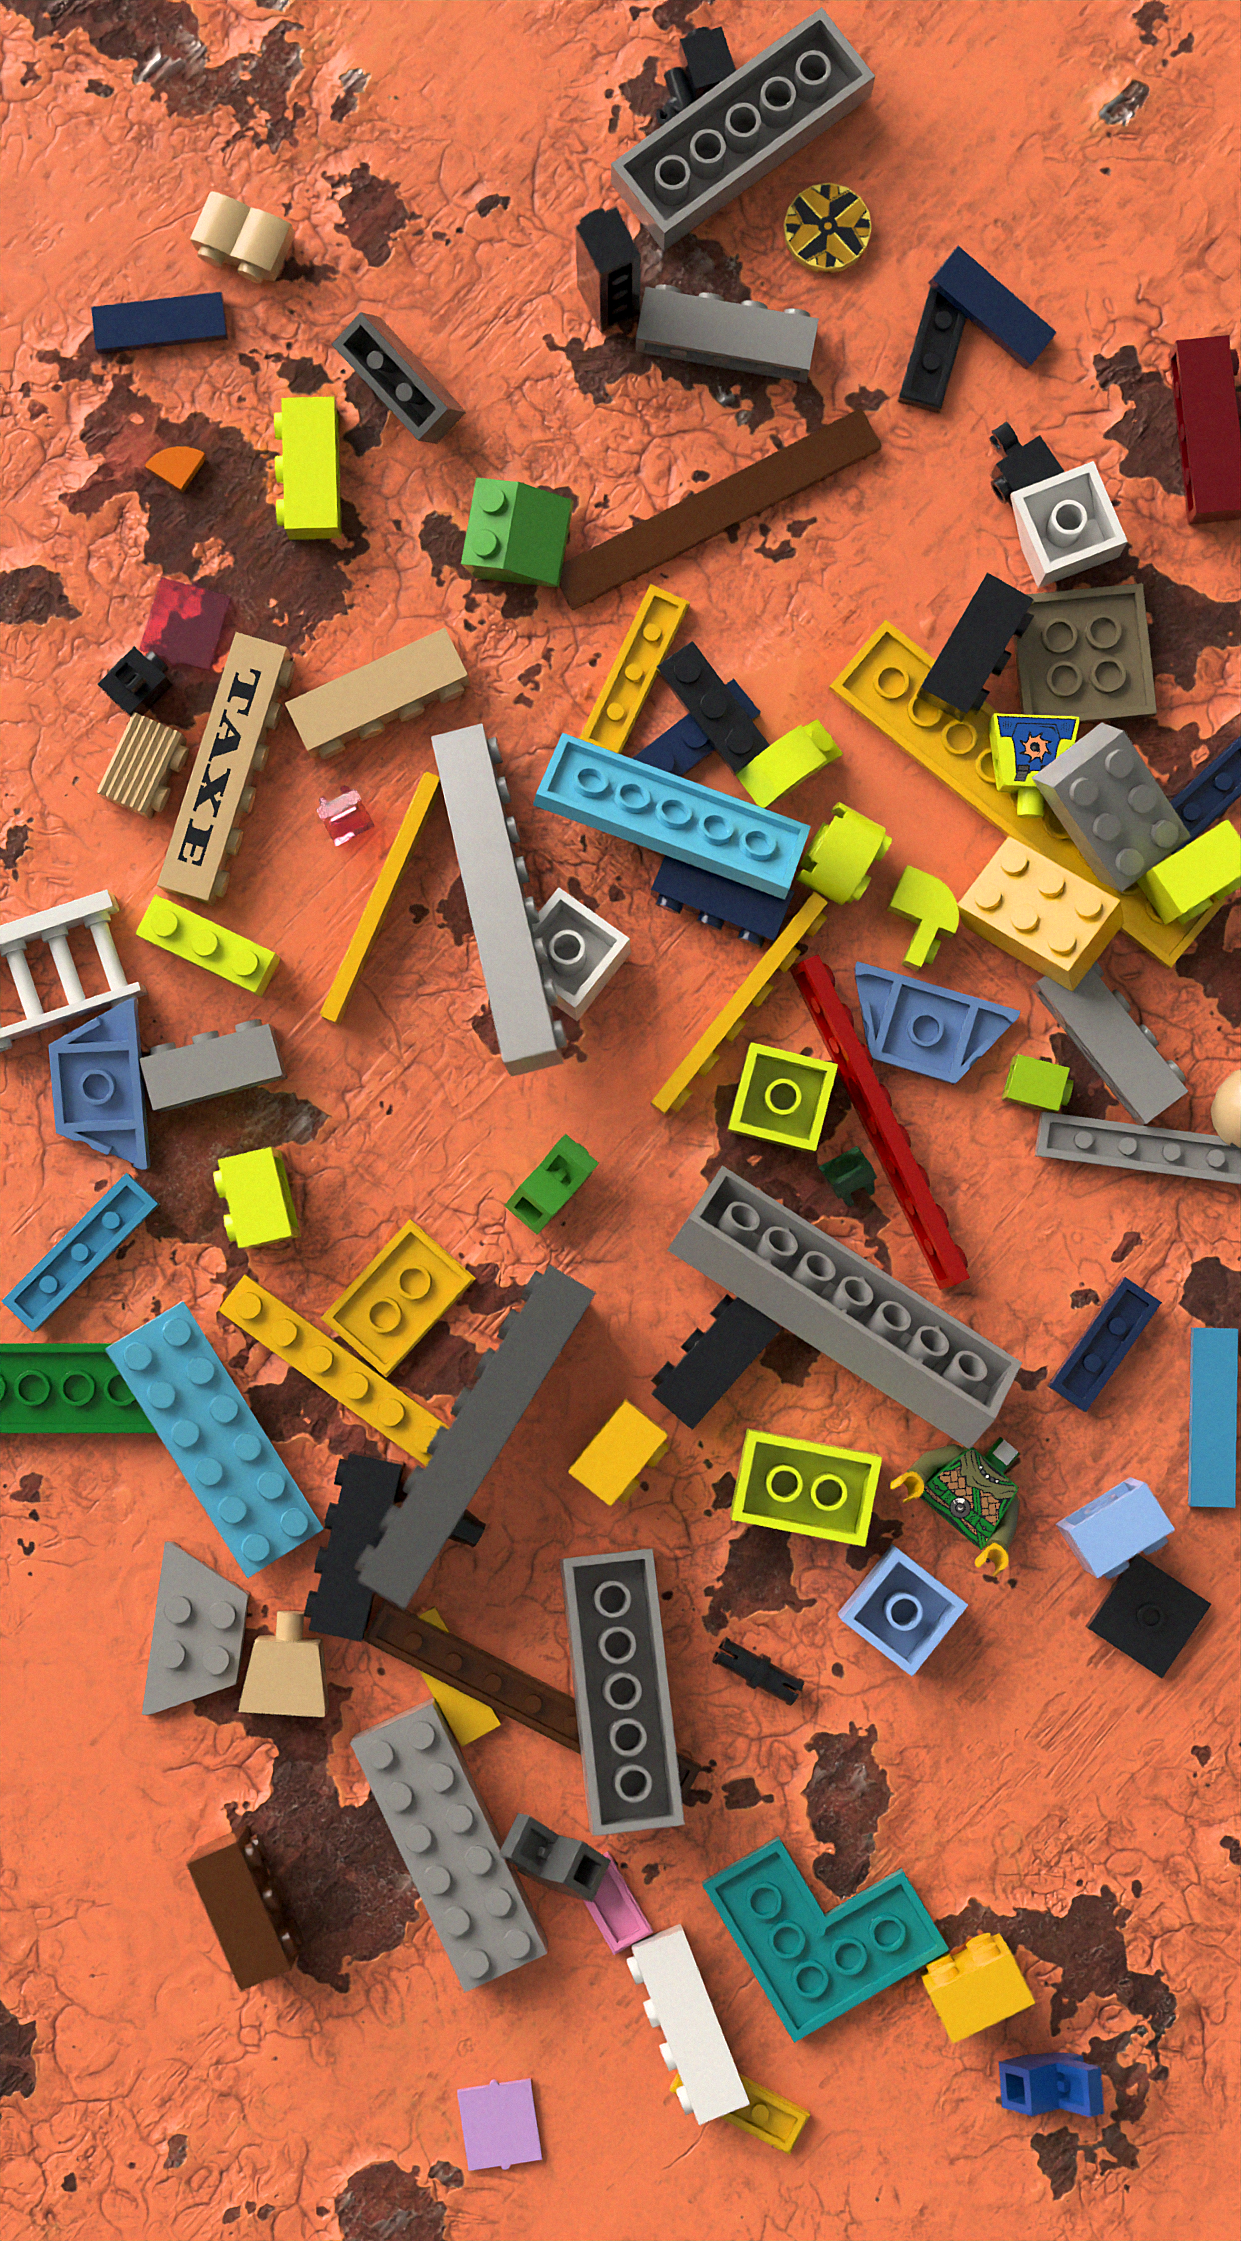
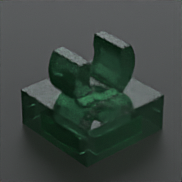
M858 1146L819 1166L824 1180L838 1199L842 1198L849 1207L854 1205L851 1192L862 1186L870 1196L875 1194V1187L872 1181L878 1177L871 1163Z

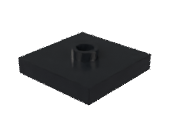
M1136 1554L1128 1561L1130 1566L1120 1573L1086 1624V1627L1160 1678H1163L1211 1606V1603L1139 1554Z

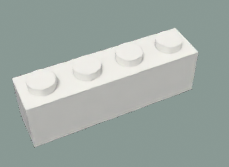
M681 1924L632 1944L634 1956L626 1960L635 1984L638 1985L645 1982L651 1999L644 2001L643 2005L652 2028L661 2025L667 2042L659 2046L669 2072L675 2069L679 2071L684 2086L677 2088L676 2091L685 2115L694 2112L700 2125L749 2105L747 2095Z

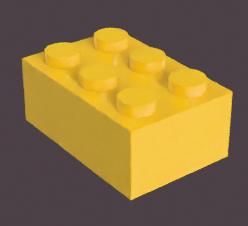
M1008 836L957 904L965 928L1072 992L1124 923L1120 900L1011 836Z

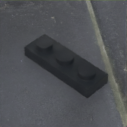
M693 641L657 666V672L734 776L770 746Z

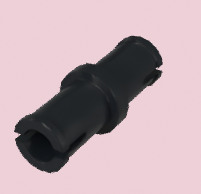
M728 1637L722 1640L718 1648L734 1658L722 1651L719 1653L715 1652L712 1660L713 1663L719 1664L745 1679V1684L748 1687L755 1689L758 1686L786 1702L787 1705H793L799 1695L783 1685L794 1691H801L804 1680L798 1679L770 1663L771 1658L763 1653L758 1656L731 1641Z

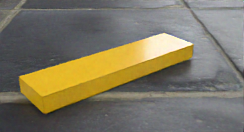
M650 584L579 739L622 754L659 674L657 666L665 661L688 611L689 601Z

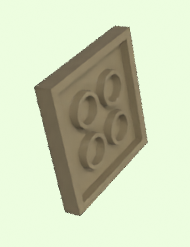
M1143 583L1026 594L1034 599L1027 610L1034 617L1021 639L1013 635L1021 714L1079 717V724L1154 717L1157 714Z

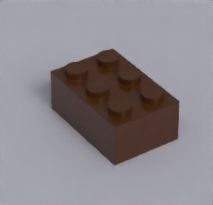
M248 1825L199 1846L186 1863L240 1992L290 1971L301 1950L299 1944L303 1943V1936L294 1917L288 1919L281 1902L286 1900L283 1887L276 1875L270 1877L264 1860L268 1859V1854L264 1842L258 1833L252 1835Z

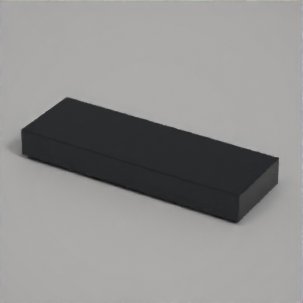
M931 285L897 402L940 413L967 317Z

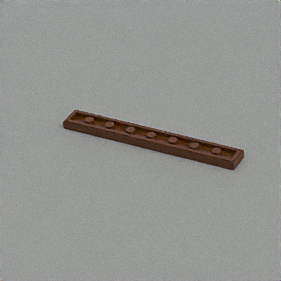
M859 408L564 562L559 587L573 611L881 450L882 445L862 408Z
M386 1599L384 1600L363 1641L581 1754L575 1698L469 1642L442 1630L408 1610H402ZM676 1752L683 1804L702 1766Z

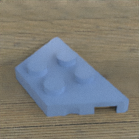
M857 961L855 963L854 974L866 1044L872 1059L877 1062L954 1085L1020 1015V1011L862 962Z
M129 998L52 1042L48 1047L56 1133L73 1141H83L89 1144L92 1149L106 1155L111 1153L134 1163L133 1166L141 1170L150 1167L144 1078L139 1060L142 1058L138 1003L137 998Z

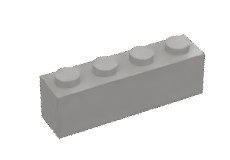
M657 285L655 288L645 287L636 335V352L807 383L819 319L810 317V313L801 309L789 308L784 312L769 310L765 304L757 301L746 300L741 304L726 302L722 296L714 293L704 292L698 296L682 294L680 289L670 285Z
M1096 961L1073 992L1047 976L1042 977L1030 988L1137 1125L1147 1124L1188 1092L1183 1085V1082L1186 1081L1184 1073L1174 1061L1169 1059L1165 1062L1155 1049L1159 1045L1156 1037L1144 1024L1139 1027L1128 1014L1131 1011V1007L1124 996L1116 989L1111 992L1101 980L1104 972Z

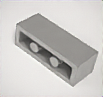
M255 1019L235 1025L236 1033L219 1037L218 1031H210L193 1036V1044L176 1049L175 1042L150 1048L151 1056L143 1057L139 1060L153 1111L161 1113L286 1079L287 1074L274 1027L270 1024L262 1025L261 1019Z

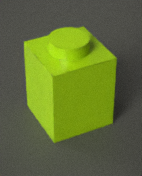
M1017 1054L1012 1057L1001 1100L1044 1112H1058L1060 1105L1067 1106L1072 1093L1074 1081L1067 1079L1070 1068Z

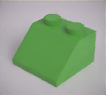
M476 478L461 565L475 578L559 588L574 502L572 499L520 482Z

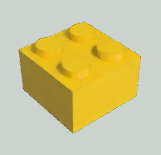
M625 1397L569 1466L568 1472L610 1507L617 1499L624 1504L641 1483L636 1475L642 1467L647 1464L653 1468L668 1450V1444L664 1441L668 1433Z
M990 1933L976 1936L966 1943L967 1949L953 1956L950 1953H943L925 1964L927 1969L919 1972L952 2044L1035 2004L1024 1978L1000 1933L991 1936Z

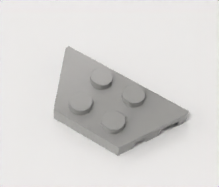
M166 1541L164 1544L142 1715L154 1714L236 1685L239 1681L250 1593L235 1582L221 1576L217 1570L204 1561L200 1562L181 1549V1546L174 1541Z

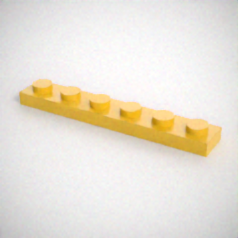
M815 891L812 893L651 1101L650 1105L663 1115L670 1108L676 1113L681 1109L693 1093L687 1085L697 1073L702 1077L708 1074L720 1058L714 1052L724 1038L732 1043L747 1023L741 1017L751 1003L759 1008L774 988L768 982L778 968L786 973L800 955L801 951L795 947L805 933L813 938L828 919V916L822 913L828 901Z
M244 1274L218 1311L427 1466L432 1458V1455L426 1452L427 1447L441 1425L448 1430L450 1426L251 1277Z

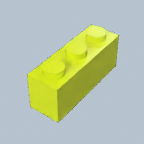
M335 397L281 398L282 413H274L276 440H282L283 456H275L276 482L283 483L284 499L276 500L277 525L284 526L289 540L342 538L339 416Z
M156 894L135 933L141 939L261 998L281 960L275 952Z

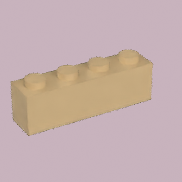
M443 628L286 702L285 705L311 758L320 755L321 759H327L342 752L345 749L344 743L360 736L361 740L377 736L385 730L384 724L396 718H400L404 722L419 716L425 711L424 705L440 699L441 703H445L459 697L465 692L463 687L470 684V681L446 628Z

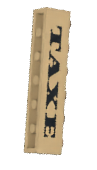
M238 632L235 633L158 879L157 886L163 891L214 906L217 896L223 897L225 895L230 879V872L225 871L230 854L236 855L238 853L243 837V830L238 829L243 812L249 813L255 800L256 788L251 787L256 770L263 771L268 758L269 746L264 745L269 728L276 729L281 716L282 704L277 703L282 686L289 687L294 674L295 662L290 661L291 654L287 647Z

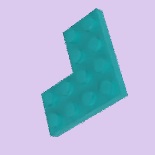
M779 1836L702 1881V1886L794 2043L949 1950L902 1868L825 1914Z

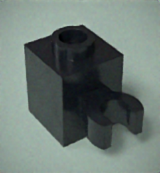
M1008 422L992 431L993 435L989 437V440L994 449L1004 459L996 463L990 475L993 479L991 487L1003 504L1009 502L1013 508L1010 497L1012 492L1064 473L1063 468L1040 435L1022 446Z
M134 646L110 669L108 674L97 685L131 717L133 712L143 716L172 686V683L164 675L169 670V667L157 655L149 650L144 656Z

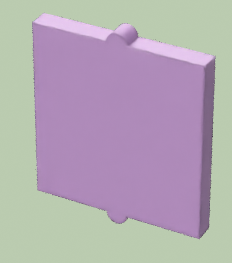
M531 2078L498 2083L496 2079H493L489 2085L457 2090L469 2171L497 2166L507 2170L510 2164L542 2160Z

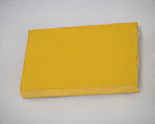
M410 1219L324 1313L321 1319L387 1378L477 1278Z

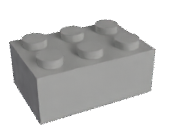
M1100 723L1032 777V780L1098 880L1120 892L1124 891L1191 837L1126 733L1118 728Z

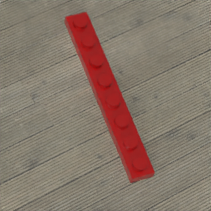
M819 954L803 960L793 967L790 972L833 1063L838 1064L837 1072L939 1290L957 1285L970 1278L966 1270L968 1267L967 1258L963 1250L954 1244L947 1229L949 1227L947 1215L940 1205L935 1204L928 1189L930 1187L929 1177L925 1169L916 1163L912 1155L909 1134L903 1125L897 1123L891 1110V1096L887 1088L878 1082L872 1069L873 1059L871 1053L863 1043L859 1042L853 1029V1015L848 1006L841 1003L836 993L833 972L827 964L822 963Z

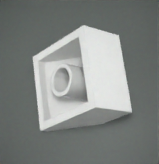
M1094 461L1012 492L1010 495L1021 549L1038 588L1118 558L1128 542Z

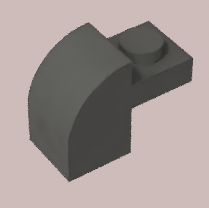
M521 1813L517 1814L499 1853L500 1856L516 1865L519 1873L562 1894L593 1902L611 1862L610 1859L583 1841L560 1836L530 1815Z

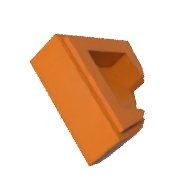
M177 446L158 452L147 461L144 467L153 475L181 493H184L207 457L205 453L195 448Z

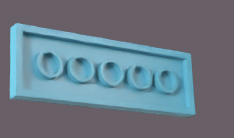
M562 733L533 802V805L784 900L791 886L811 828L810 825Z
M181 1301L105 1348L247 1578L324 1529L184 1301Z

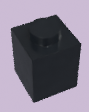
M722 26L711 30L708 27H700L690 31L685 38L680 39L679 59L685 70L695 101L736 71Z

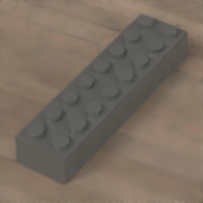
M550 1264L544 1274L535 1270L520 1297L526 1304L520 1313L512 1309L498 1331L497 1337L503 1340L497 1351L488 1348L473 1374L479 1378L473 1390L465 1386L452 1406L450 1414L456 1418L448 1430L441 1425L427 1447L426 1452L432 1455V1458L424 1469L416 1465L403 1487V1491L409 1494L401 1508L393 1504L379 1526V1530L385 1533L379 1545L375 1548L368 1544L355 1565V1570L361 1573L357 1579L359 1584L400 1609L405 1610L596 1292Z

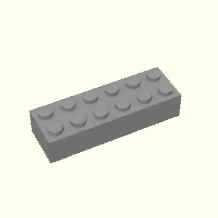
M821 7L611 163V184L660 248L665 251L869 99L872 94L875 75Z
M653 1549L559 1559L589 1831L593 1836L684 1825Z
M433 1697L355 1734L350 1744L464 1992L547 1954L549 1941L514 1865L499 1855L503 1846L502 1839L450 1726L435 1698Z

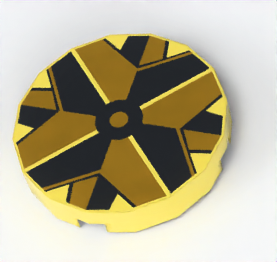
M832 183L813 185L799 193L788 208L784 223L786 246L793 258L808 270L819 272V270L830 271V273L841 272L855 264L867 248L871 232L869 211L861 197L847 187Z

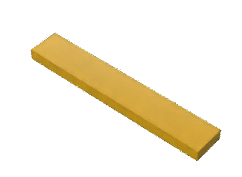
M427 771L422 775L321 1009V1017L338 1026L343 1019L442 789L440 777Z

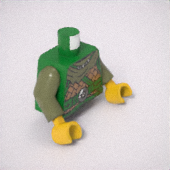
M999 1437L984 1456L973 1447L968 1449L965 1446L961 1447L956 1444L923 1453L905 1474L892 1480L890 1483L892 1489L902 1483L907 1487L908 1496L902 1501L904 1504L920 1497L976 1547L982 1550L986 1545V1549L975 1559V1565L978 1568L985 1563L987 1558L991 1559L995 1564L993 1577L998 1576L1006 1568L1009 1562L1007 1552L1016 1533L1020 1500L1016 1495L1019 1487L1006 1477L1004 1473L1020 1453L1003 1438Z

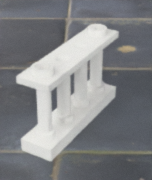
M108 889L0 925L1 957L7 958L27 1020L3 1028L0 1024V1052L12 1048V1040L109 1007L114 1008L129 998H139L148 994L146 987L140 982L130 985L127 983L108 926V922L111 921L110 915L120 912L115 895ZM82 924L85 925L86 929H91L111 989L109 992L88 999L85 998L65 938L69 935L67 929ZM42 938L43 943H49L69 1003L68 1006L47 1013L43 1012L23 952L27 950L26 943Z

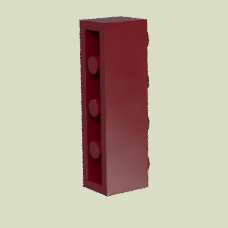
M1229 335L1176 340L1168 355L1188 525L1241 519V433L1239 419H1241V392H1236L1234 376H1237L1239 371L1237 350L1231 349Z

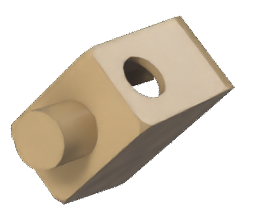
M277 1611L276 1636L259 1635L255 1639L239 1704V1712L325 1717L328 1713L329 1697L323 1641L319 1638L303 1637L304 1612Z

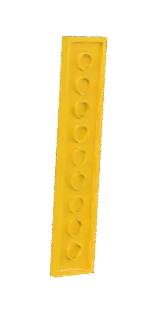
M885 619L833 681L828 690L1006 837L1011 836L1120 900L1124 923L1119 930L1166 969H1170L1227 900L1223 898L1219 901L1215 894H1212L1209 898L1214 905L1183 925H1181L1177 918L1165 925L1137 883V880L1122 892L1098 880L1046 799L1044 801L1043 818L1017 817L1018 793L998 792L996 786L988 724L994 713H1000L985 701L977 715L968 711L961 722L917 697L916 695L936 660ZM1169 854L1168 856H1166V857H1165L1163 860H1161L1158 864H1160L1161 862H1163L1164 860H1166L1167 858H1169L1170 856H1172V854Z

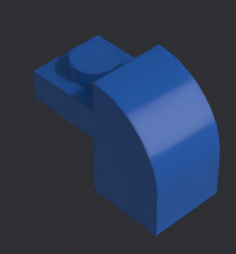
M1062 2052L1028 2054L999 2062L1002 2108L1029 2116L1039 2115L1056 2109H1063L1088 2117L1104 2114L1101 2067L1084 2063L1083 2055Z

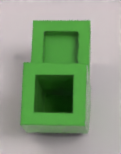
M565 1134L554 1145L540 1165L517 1188L504 1206L538 1235L586 1182L599 1163L590 1156L586 1148L574 1142Z

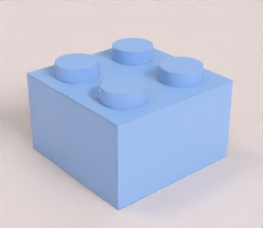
M1129 1477L1055 1524L1082 1568L1096 1578L1104 1575L1106 1579L1113 1578L1125 1571L1130 1566L1127 1560L1139 1552L1143 1551L1145 1555H1148L1168 1543L1166 1535L1175 1530L1147 1484L1132 1477Z
M891 1544L837 1615L845 1624L913 1677L967 1608L968 1604L900 1549Z

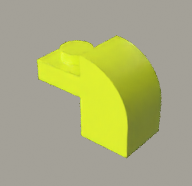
M816 719L804 727L799 725L756 756L736 776L756 804L766 809L788 796L808 777L834 763L843 753L820 721Z
M907 865L903 870L886 911L918 924L901 963L902 966L917 972L922 967L923 962L931 965L937 954L941 940L934 938L936 933L950 939L955 935L959 923V910L953 893L945 883L933 875Z

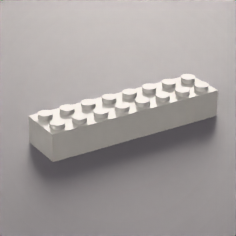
M723 1165L667 1249L968 1449L974 1445L995 1420L1022 1364L1018 1359Z

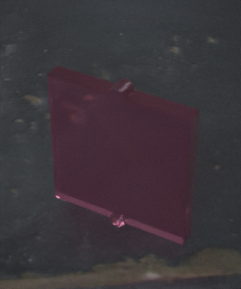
M161 577L139 650L144 653L151 650L158 657L169 659L170 663L174 666L183 663L210 671L231 597L202 589L197 582L188 585Z

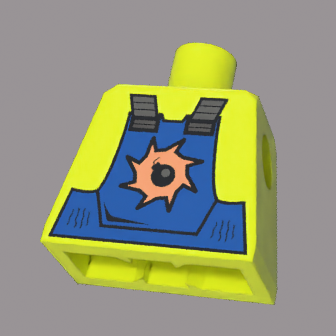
M994 713L989 720L988 729L998 792L1018 793L1017 817H1044L1045 798L1032 780V777L1075 744L1079 717Z

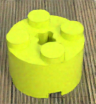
M838 802L831 810L835 817L830 826L823 822L799 865L806 870L796 873L795 880L842 906L845 902L850 904L854 899L858 901L871 880V877L865 873L875 860L881 861L892 842V838L885 835L886 828L843 803Z

